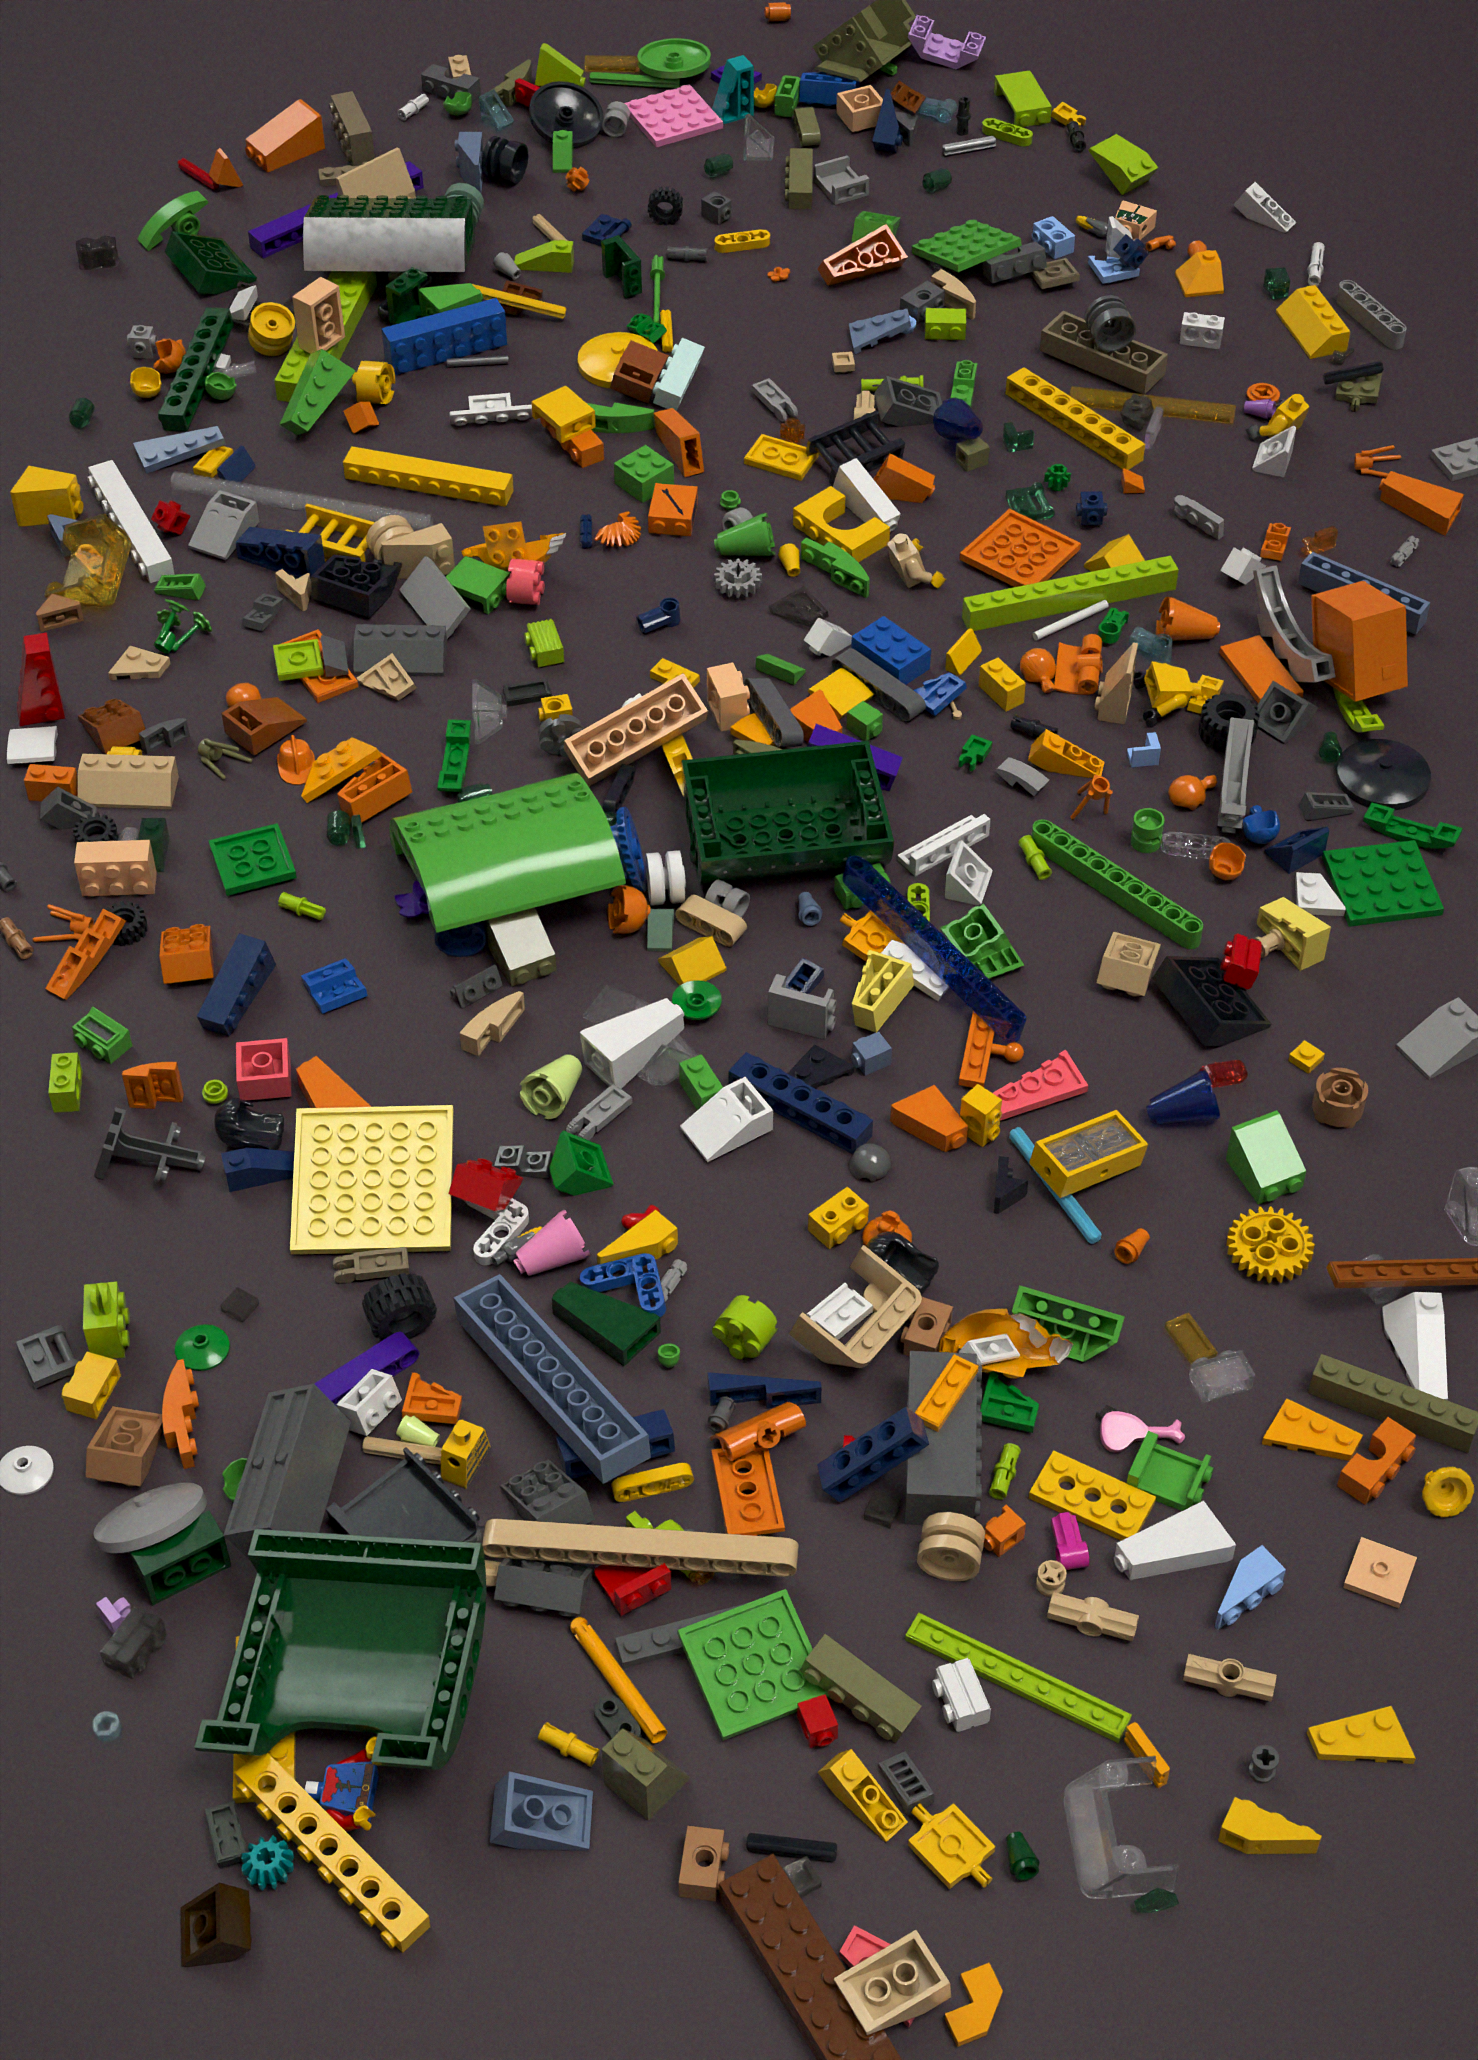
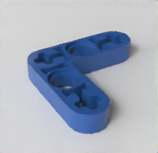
M639 1254L584 1269L580 1274L582 1286L597 1292L636 1283L641 1309L654 1313L659 1317H662L666 1312V1303L658 1267L654 1256L651 1254ZM647 1265L649 1273L644 1274L642 1266ZM615 1271H626L622 1276H612ZM647 1283L656 1284L651 1289H643V1286ZM650 1299H655V1307H651Z

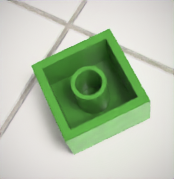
M644 445L614 463V482L637 500L644 503L652 498L655 483L674 485V464L647 445Z

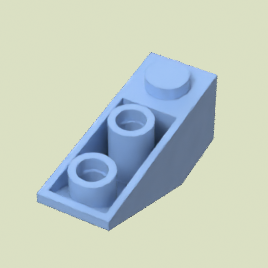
M1263 1545L1240 1560L1217 1614L1215 1623L1217 1630L1225 1624H1233L1246 1609L1252 1610L1256 1608L1263 1597L1269 1593L1271 1595L1277 1593L1284 1585L1283 1579L1286 1569Z

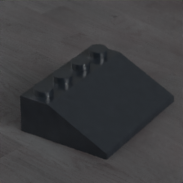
M1166 956L1152 979L1158 985V989L1170 1000L1172 1007L1184 1018L1186 1025L1195 1032L1202 1044L1205 1046H1223L1270 1028L1271 1022L1246 991L1238 986L1237 983L1234 985L1224 981V970L1220 969L1222 962L1219 958Z

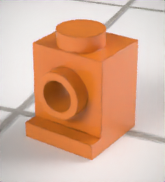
M1008 1505L1002 1507L1001 1516L991 1518L985 1525L983 1546L988 1551L992 1550L998 1557L1002 1556L1024 1539L1026 1523Z

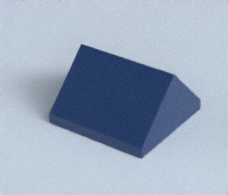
M1327 826L1300 830L1265 849V852L1290 874L1322 856L1323 851H1326L1329 828Z

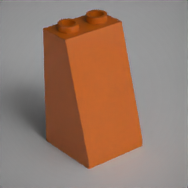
M299 99L246 138L245 152L259 167H262L266 172H271L325 149L322 117L303 100Z

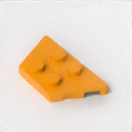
M353 737L347 741L340 742L336 748L320 755L313 762L301 795L306 803L312 801L380 758L382 754L376 747Z

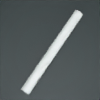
M1103 600L1035 631L1032 634L1033 638L1037 641L1109 607L1108 602Z

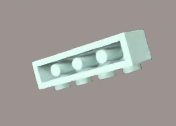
M684 338L681 339L679 345H674L671 353L673 358L668 357L665 365L667 370H662L659 377L661 382H656L652 393L655 394L653 403L667 409L674 408L677 411L700 363L704 346Z

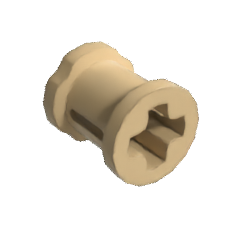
M1277 929L1270 930L1269 934L1263 937L1255 938V940L1262 942L1261 958L1267 956L1269 952L1282 950L1285 947L1284 937Z

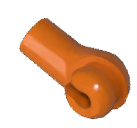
M1167 235L1150 240L1145 245L1146 249L1150 252L1163 245L1167 249H1172L1176 246V242L1173 236Z

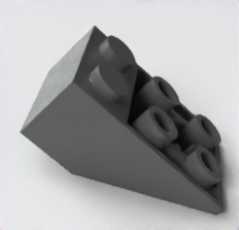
M549 1459L535 1464L530 1470L515 1475L509 1481L500 1485L524 1521L586 1525L595 1520L586 1491Z

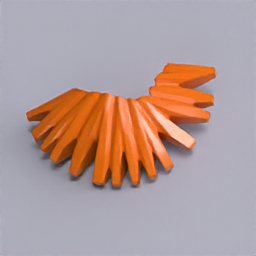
M629 511L620 513L617 517L619 522L601 528L594 540H601V544L606 542L607 546L610 544L612 547H614V542L619 547L622 544L625 546L632 545L639 540L641 535L639 532L641 527L637 526L639 521L636 520V517H629L631 513Z

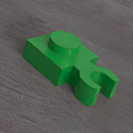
M971 735L962 748V755L959 757L958 766L962 767L964 763H970L969 771H974L976 761L983 763L992 749L993 742Z

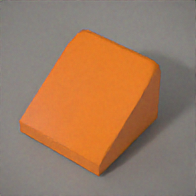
M1122 468L1121 482L1123 493H1145L1143 477Z

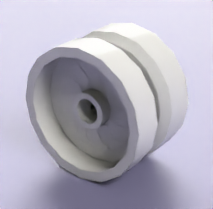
M680 850L667 851L665 867H663L662 858L658 852L646 853V875L650 905L664 904L665 889L668 890L669 900L672 904L684 903L686 881Z

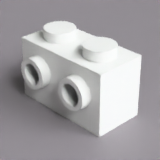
M371 1369L336 1405L351 1421L349 1430L367 1436L402 1399L392 1375Z

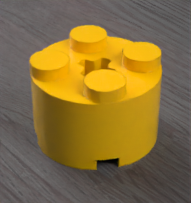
M361 361L358 371L352 377V382L356 385L357 401L375 404H389L394 395L391 385L395 384V372L391 364L377 361Z

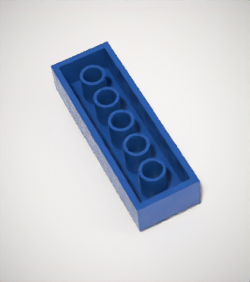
M497 298L381 328L385 362L393 366L395 375L447 361V359L460 358L507 345L505 310Z

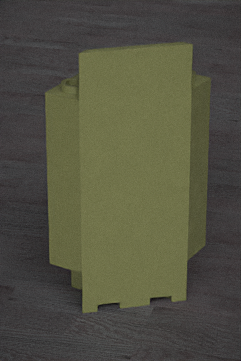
M876 0L812 46L822 61L814 70L862 82L912 44L908 38L911 29L908 23L916 18L914 12L906 0Z

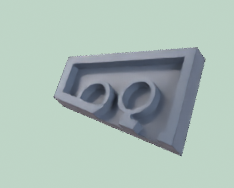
M908 309L896 310L892 313L849 323L855 354L861 352V348L868 344L871 347L878 344L877 340L885 336L892 337L911 328Z

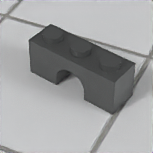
M432 64L421 74L422 91L444 98L449 96L450 99L454 98L456 92H468L472 95V102L481 95L480 78L464 73L459 78L451 79L449 78L448 68Z
M1035 241L1018 247L1017 254H1000L982 262L983 276L990 282L996 283L1033 272L1034 270L1047 268L1045 248Z

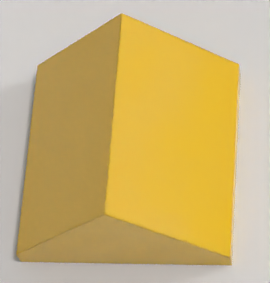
M1128 534L1108 542L1084 564V568L1090 571H1097L1145 561V559Z
M712 936L697 938L658 958L660 965L679 985L694 980L708 981L726 971V966Z

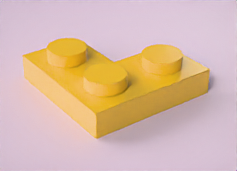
M664 658L650 670V678L663 684L683 673L693 688L700 682L699 674Z

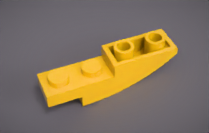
M681 734L663 744L662 747L684 797L682 760L693 758Z

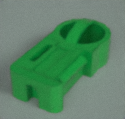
M1116 608L1109 610L1098 628L1097 635L1101 637L1102 642L1115 643L1119 640L1125 623H1128V612H1119Z

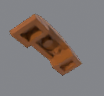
M898 81L891 91L892 99L914 114H917L927 99L924 95L911 89L901 81Z

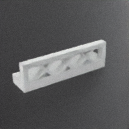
M985 814L978 818L970 815L898 854L897 860L914 876H917L952 857L958 841L962 840L970 847L988 837L990 818Z

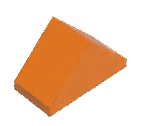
M221 148L217 149L209 172L210 177L216 184L235 187L243 186L227 155Z

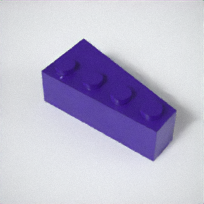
M816 724L807 747L860 742V740ZM870 745L881 790L890 791L903 757Z

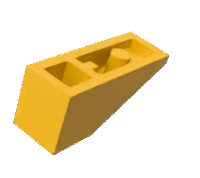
M655 1210L597 1254V1265L645 1253L654 1256L655 1260L659 1259L664 1254L672 1252L677 1246L678 1228Z

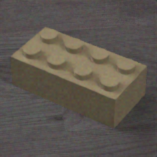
M353 91L331 95L332 103H329V109L334 119L331 120L332 130L336 132L337 141H340L342 151H345L347 162L350 161L352 166H357L365 161L369 162L375 159L372 130Z

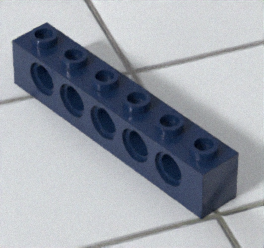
M745 1052L728 1071L729 1084L746 1077L772 1108L773 1112L851 1154H854L859 1146L866 1144L872 1137L873 1119L869 1118L866 1114L848 1107L844 1102L833 1099L823 1091L807 1085L801 1079L790 1076L782 1069L775 1068L757 1056Z

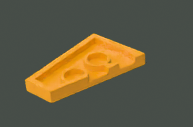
M1286 1398L1264 1435L1262 1445L1272 1446V1443L1287 1446L1289 1450L1297 1451L1300 1448L1314 1451L1316 1455L1350 1461L1361 1443L1363 1435Z

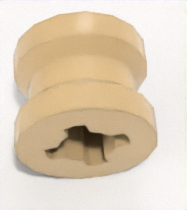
M1054 1560L1043 1562L1038 1568L1037 1590L1046 1597H1052L1054 1592L1061 1594L1066 1581L1067 1572L1065 1567Z

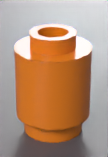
M786 2L768 3V7L764 8L765 18H768L769 22L791 19L790 4H786Z

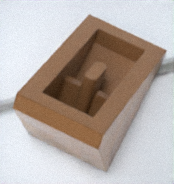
M51 594L36 612L40 632L84 621L79 601L56 594Z

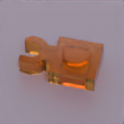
M1330 526L1315 532L1313 538H1303L1302 542L1305 544V547L1300 548V551L1304 555H1309L1314 551L1318 554L1334 548L1338 530L1334 526Z

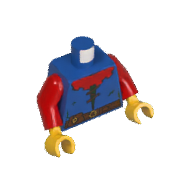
M377 1737L371 1738L367 1742L366 1748L336 1764L328 1765L325 1771L324 1782H306L305 1791L314 1800H320V1806L346 1832L360 1828L366 1831L370 1830L372 1826L370 1824L371 1817L376 1815L373 1812L379 1775L377 1765H373L371 1760Z

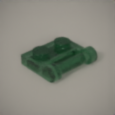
M1036 482L1031 487L1006 490L1005 497L1012 510L1034 521L1051 519L1055 515L1053 507L1049 505L1045 497L1044 487L1041 483ZM1031 497L1037 498L1041 506L1040 510L1036 509Z

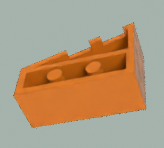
M380 752L382 754L380 758L376 759L371 765L365 766L363 768L364 772L358 778L354 777L337 793L343 817L356 826L412 793L407 769L382 752Z

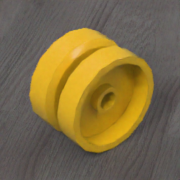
M273 302L262 303L255 307L251 313L248 330L250 345L257 352L268 356H277L287 352L291 346L295 328L293 314L285 306Z

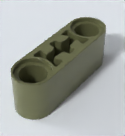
M813 107L794 108V124L801 147L820 145V129Z

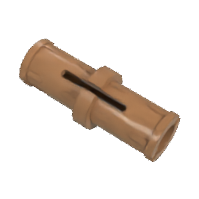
M9 917L2 918L0 920V931L5 936L6 943L15 949L21 959H27L32 956L34 949L25 939L24 932L21 929H17Z

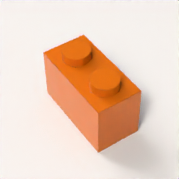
M29 765L24 778L29 801H43L57 786L75 796L78 795L76 768Z

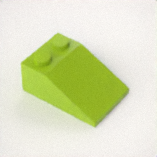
M1117 134L1088 150L1122 195L1149 181L1158 169V166L1147 152Z

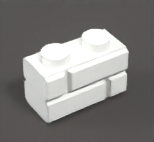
M965 1658L955 1661L954 1664L949 1663L939 1666L936 1669L935 1680H932V1686L936 1697H942L945 1705L942 1708L947 1723L952 1722L957 1732L970 1729L972 1726L976 1727L990 1721L991 1709L970 1659Z

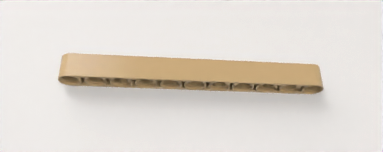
M507 1519L488 1520L485 1524L482 1542L484 1554L496 1558L656 1568L665 1563L669 1569L782 1577L792 1576L796 1573L799 1548L795 1540L782 1537Z

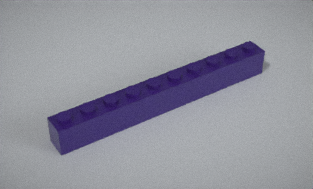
M410 161L406 162L405 165L415 191L424 188L422 171ZM338 193L330 195L329 198H337ZM311 204L248 231L250 248L264 259L302 242L304 216Z

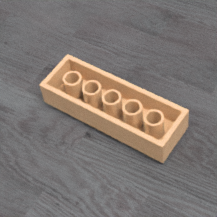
M683 673L564 740V751L588 787L618 771L622 764L628 765L706 721L708 710Z

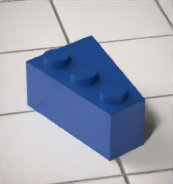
M826 72L802 73L799 102L809 105L815 103H822L825 106L837 105V93L859 88V81L837 75H826Z

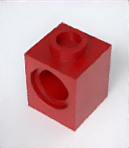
M826 1694L797 1703V1719L809 1748L827 1746L838 1739V1723Z

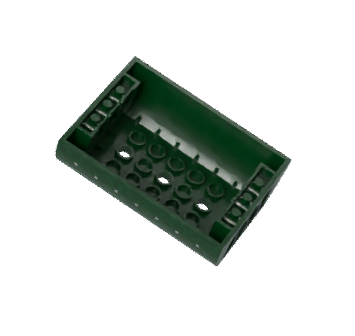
M869 741L682 760L685 815L690 842L692 841V848H695V868L699 885L711 884L718 879L730 882L866 867L877 863L885 865L889 864L892 860L894 838ZM834 830V831H836L837 833H836V834H830V833H828V831ZM718 831L729 834L735 841L744 842L736 844L730 840V845L737 849L735 855L721 856V840ZM785 835L790 836L789 839H783L781 837Z

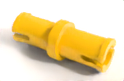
M548 1722L543 1725L538 1735V1740L561 1750L560 1754L567 1757L570 1755L589 1767H592V1764L595 1763L600 1749L577 1739L576 1734L572 1732L568 1734Z

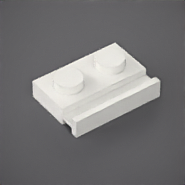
M844 1283L809 1311L807 1316L828 1334L839 1340L873 1312V1305L855 1290H850L848 1285Z

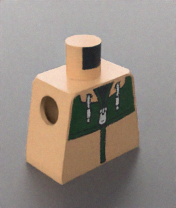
M1123 200L1115 219L1131 232L1133 240L1136 238L1141 240L1155 228L1157 210Z

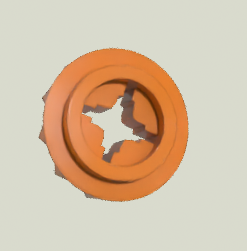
M1256 383L1248 388L1246 397L1249 398V401L1271 399V401L1278 403L1280 392L1271 384Z

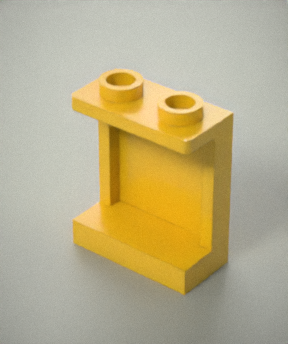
M563 386L531 401L532 417L535 420L543 417L556 429V438L560 443L596 427L595 410L567 386Z

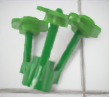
M165 599V602L169 604L168 608L172 611L164 609L162 612H157V620L163 626L154 642V647L165 654H169L171 650L176 652L179 646L197 629L211 632L212 628L209 621L200 612L196 613L194 611L192 615L194 616L193 622L195 625L176 642V636L168 630L174 625H181V621L178 619L179 616L176 614L177 612L181 613L182 610L189 612L190 610L179 604V602Z

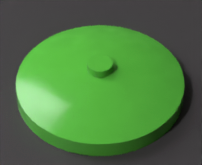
M671 38L654 41L645 45L639 50L637 59L638 66L643 72L659 78L677 79L691 77L705 71L710 66L711 53L708 47L700 42Z

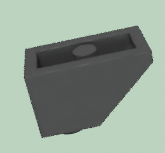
M57 786L41 802L40 819L58 829L74 828L76 822L81 823L80 819L82 817L88 819L87 815L89 814L95 817L97 807Z

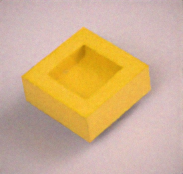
M1304 1040L1289 1054L1288 1061L1309 1074L1324 1060L1325 1053Z

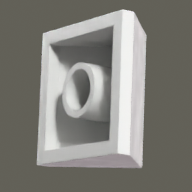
M1293 425L1260 444L1252 467L1255 472L1279 477L1285 476L1293 451L1296 427Z
M962 840L958 841L946 875L945 898L980 905L993 870Z

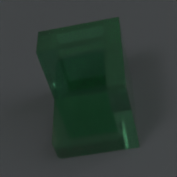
M1012 422L1004 423L1003 442L1009 453L1033 449L1034 431L1017 432Z

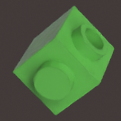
M862 701L847 711L846 728L864 741L870 740L882 731L883 714L866 702Z

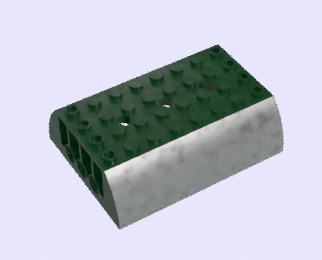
M318 195L317 198H314L304 216V271H408L414 267L422 272H465L476 241L472 199H467L466 196H456L455 199H447V196H436L435 199H428L427 196L408 198L405 195L396 196V198H388L386 195H379L376 198H368L367 195H359L357 198H349L348 195H339L337 198H329L328 195Z

